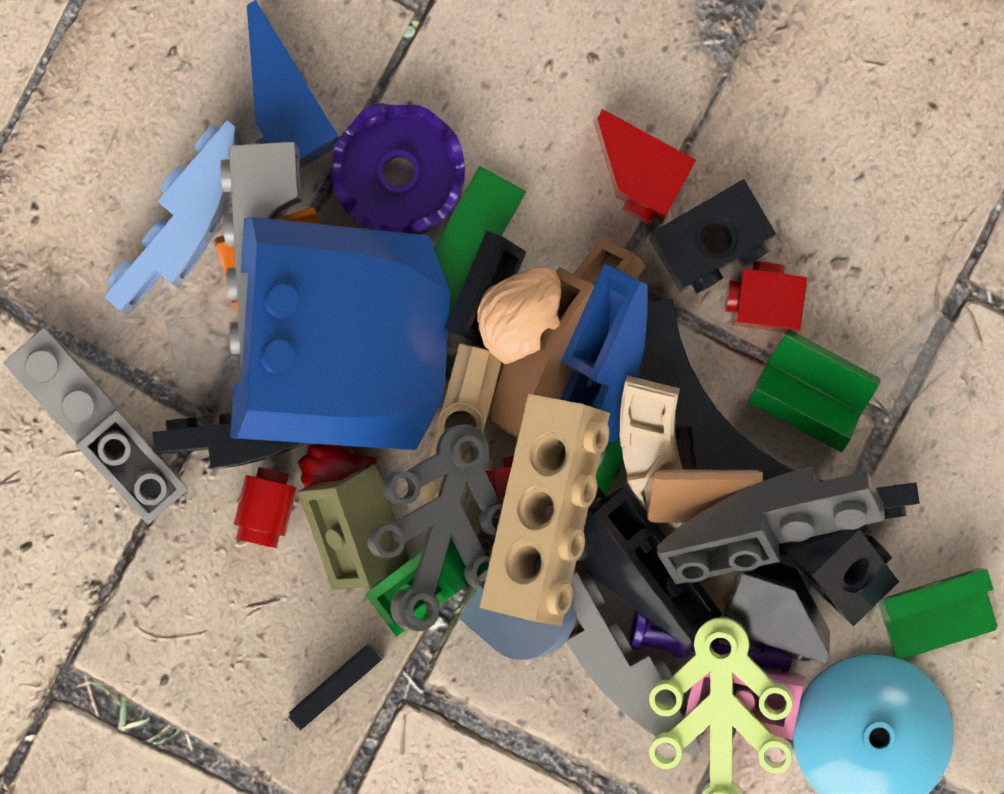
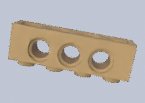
M528 394L479 608L533 622L562 626L564 615L572 603L573 590L571 583L576 561L584 550L585 535L583 530L588 508L593 503L597 493L595 477L600 455L605 450L609 440L608 420L610 413L584 404ZM565 447L566 458L562 466L559 468L558 456L561 450ZM553 501V514L547 521L546 509L549 503ZM540 554L541 567L539 572L535 575L533 568L534 562L537 556Z

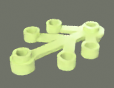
M726 617L710 619L699 628L694 640L696 654L669 680L665 679L657 682L649 697L650 706L657 714L662 716L673 715L680 709L684 693L710 672V694L672 730L657 735L649 750L650 759L657 767L662 769L673 768L680 762L684 748L710 725V782L705 785L702 794H743L740 786L732 781L733 727L759 752L760 765L770 773L785 771L790 766L793 755L790 743L782 737L775 736L733 694L734 673L760 697L759 708L765 717L772 720L783 719L790 713L793 704V695L790 689L783 684L775 683L749 657V637L742 625ZM716 638H725L731 644V651L723 655L718 654L712 649L711 642ZM664 689L672 691L676 696V703L669 706L661 704L657 699V693ZM772 693H778L785 698L786 705L782 709H772L766 703V697ZM661 743H670L676 749V755L672 758H663L659 755L657 746ZM771 747H779L785 752L786 758L781 762L775 763L767 758L765 752Z

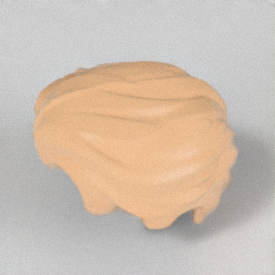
M545 266L525 270L491 286L484 293L477 312L479 331L484 346L504 364L515 362L526 355L540 350V338L543 331L547 328L555 330L559 326L560 321L557 311L561 299V283L554 270Z

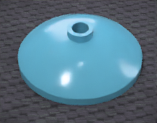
M863 654L848 657L830 665L809 684L801 697L793 734V745L797 761L804 776L820 794H928L938 784L949 764L953 748V722L943 694L924 672L912 664L892 656ZM878 727L884 728L888 736L886 743L881 747H873L869 741L871 731Z

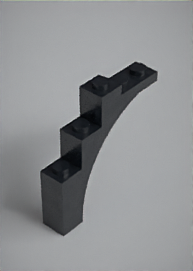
M673 299L647 302L648 314L645 346L638 378L680 388L676 406V440L680 439L679 429L687 428L693 470H759V472H763V481L795 471V469L780 463L758 449L739 433L716 408L702 388L689 363L679 334ZM917 482L876 487L883 501L885 519L907 516L906 505L920 504ZM779 544V555H787L780 547L781 544Z

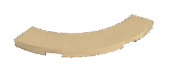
M627 375L620 407V444L628 476L629 489L647 512L646 483L655 470H683L678 454L675 431L676 406L680 388ZM654 522L666 538L685 524ZM738 571L708 577L699 581V583L720 597V601L726 604Z

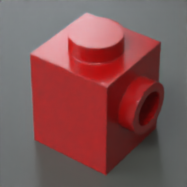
M753 262L752 269H743L739 273L738 281L729 280L725 312L733 313L732 326L785 333L787 330L799 332L801 330L808 277L784 274L785 266L781 264Z

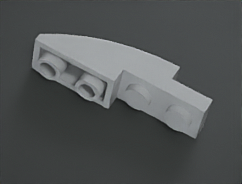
M45 326L3 362L75 441L76 447L147 525L188 490V487L160 454L154 453V446L124 411Z
M574 572L571 585L573 590V610L576 611V617L582 629L570 635L566 641L599 689L623 713L654 736L669 732L685 717L687 707L678 710L673 715L662 716L651 708L649 702L650 693L654 685L661 680H669L672 677L669 669L662 659L653 664L647 654L630 663L626 661L624 656L633 650L617 623L609 628L605 624L598 609L606 605V602L591 576L581 581L578 574ZM664 689L657 693V699L661 704L669 706L675 703L670 690ZM704 731L686 746L683 752L692 756L702 752L696 739L704 735Z

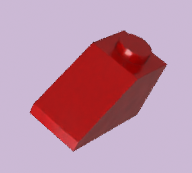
M602 109L597 118L595 128L615 195L625 202L622 210L650 224L653 217L663 222L696 159Z

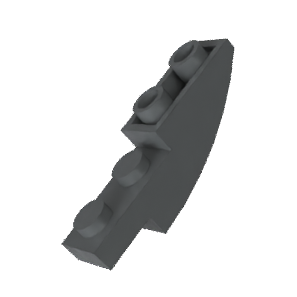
M813 466L754 484L705 509L658 544L657 554L676 585L686 582H699L708 577L735 571H749L759 566L780 562L779 544L804 541L813 536L844 529H857L866 524L884 521L883 501L868 471L820 481Z

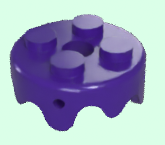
M384 103L371 105L358 114L335 144L332 162L333 187L347 214L365 229L418 235L427 233L440 225L453 212L461 197L465 181V163L460 141L455 132L443 120L423 106L388 105ZM395 158L408 160L412 163L415 170L412 180L400 187L389 184L384 178L386 164Z

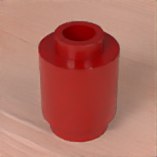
M258 467L256 477L245 475L233 523L238 526L235 539L277 548L280 536H286L297 487L287 485L289 474Z

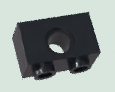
M743 179L654 230L648 239L679 292L692 286L695 293L698 294L724 279L720 272V269L738 259L743 268L769 253L770 250L765 243L770 241L776 235V232ZM710 227L721 229L728 238L727 251L722 254L707 252L700 242L701 232Z
M867 524L857 529H844L813 536L804 541L782 543L780 547L819 595L852 626H855L900 582L886 565L892 559V556L876 539L870 536L872 530Z

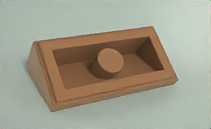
M655 470L646 483L648 521L686 523L705 509L728 496L763 482V472H759V470Z

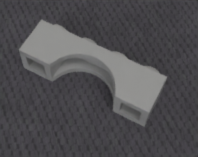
M295 142L229 145L230 159L221 160L222 190L232 194V213L224 214L223 219L224 239L226 246H234L235 268H227L226 271L227 294L229 300H237L238 322H230L229 339L231 354H240L241 364L243 359L248 274L241 273L244 219L249 217L276 219L283 211L302 201L300 152Z

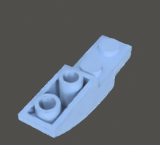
M228 120L220 128L212 125L194 146V150L198 154L185 169L180 165L177 166L165 178L159 188L164 194L157 202L173 215L167 223L162 219L155 223L141 241V244L146 247L132 264L125 260L109 277L106 284L111 289L104 298L121 312L128 315L161 275L175 287L179 288L196 266L210 243L223 216L231 193L223 192L221 160L230 159L229 145H239L240 133Z

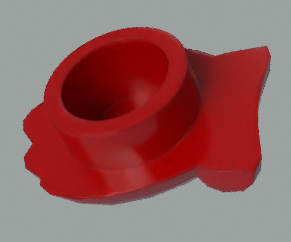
M312 444L308 447L307 454L298 461L299 468L302 471L300 479L305 486L311 483L343 480L366 465H376L377 457L362 456L350 446Z

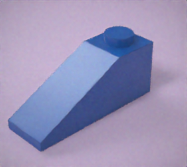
M254 0L247 5L255 121L263 135L262 138L255 141V144L295 142L299 147L301 169L334 149L339 136L259 4Z

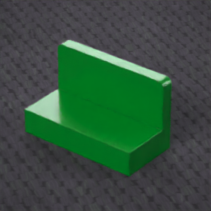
M787 330L762 369L748 402L842 453L853 436L861 413L877 391L881 380L874 374L796 332Z
M976 568L883 597L878 602V606L894 656L902 660L995 631L997 629V622L987 594L988 591L994 590L988 570Z

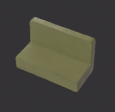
M366 465L343 480L311 483L298 491L332 589L371 587L409 561L405 546L399 555L392 558L378 557L368 547L367 539L373 527L379 524H391L396 521L390 501L384 496L383 481L377 465ZM385 531L380 537V546L384 551H387L393 544V537L389 531Z

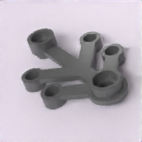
M464 424L448 428L439 438L435 455L407 471L392 472L384 480L383 493L386 499L393 504L407 505L413 503L418 498L422 486L444 476L438 497L391 524H379L373 527L368 535V547L374 555L392 558L403 551L406 541L428 529L413 585L399 590L391 603L393 620L403 629L424 631L432 627L437 621L440 606L434 593L450 538H452L465 564L464 575L467 582L473 587L484 588L486 580L483 582L479 580L477 569L483 562L489 568L491 556L485 555L461 505L465 485H467L481 511L479 523L482 530L488 535L496 536L497 529L492 524V516L497 510L502 511L503 504L500 503L484 470L490 453L488 441L485 435L474 426ZM464 442H467L471 448L470 458L466 462L459 455V448ZM400 478H404L408 484V492L403 498H400L395 491L396 482ZM385 531H389L393 537V544L387 551H384L380 546V537ZM422 599L426 604V613L418 620L414 615L413 608L415 603Z

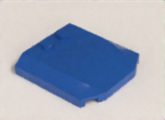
M245 218L241 273L248 274L242 375L241 383H234L230 438L417 450L444 399L448 340V330L445 329V326L449 319L450 289L430 237L427 235L266 218Z

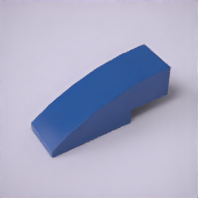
M604 263L561 360L562 363L571 367L573 372L560 400L584 404L610 413L608 441L616 443L620 434V407L626 377L628 375L638 378L648 314L647 284L612 265Z

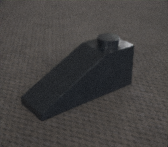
M627 485L588 508L583 530L585 545L579 560L593 578L685 646L694 642L699 628L705 622L722 615V612L699 582L675 584L657 554V545L666 537L654 522L648 521L647 512Z

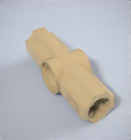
M459 344L442 410L437 420V428L429 458L436 454L439 438L446 431V423L453 414L461 412L471 415L476 422L477 428L484 434L502 362L492 355L489 350ZM467 442L462 443L459 448L460 458L465 462L471 455V448ZM444 476L422 486L418 499L429 502L438 497ZM465 485V489L461 499V505L463 508L469 490L467 485Z

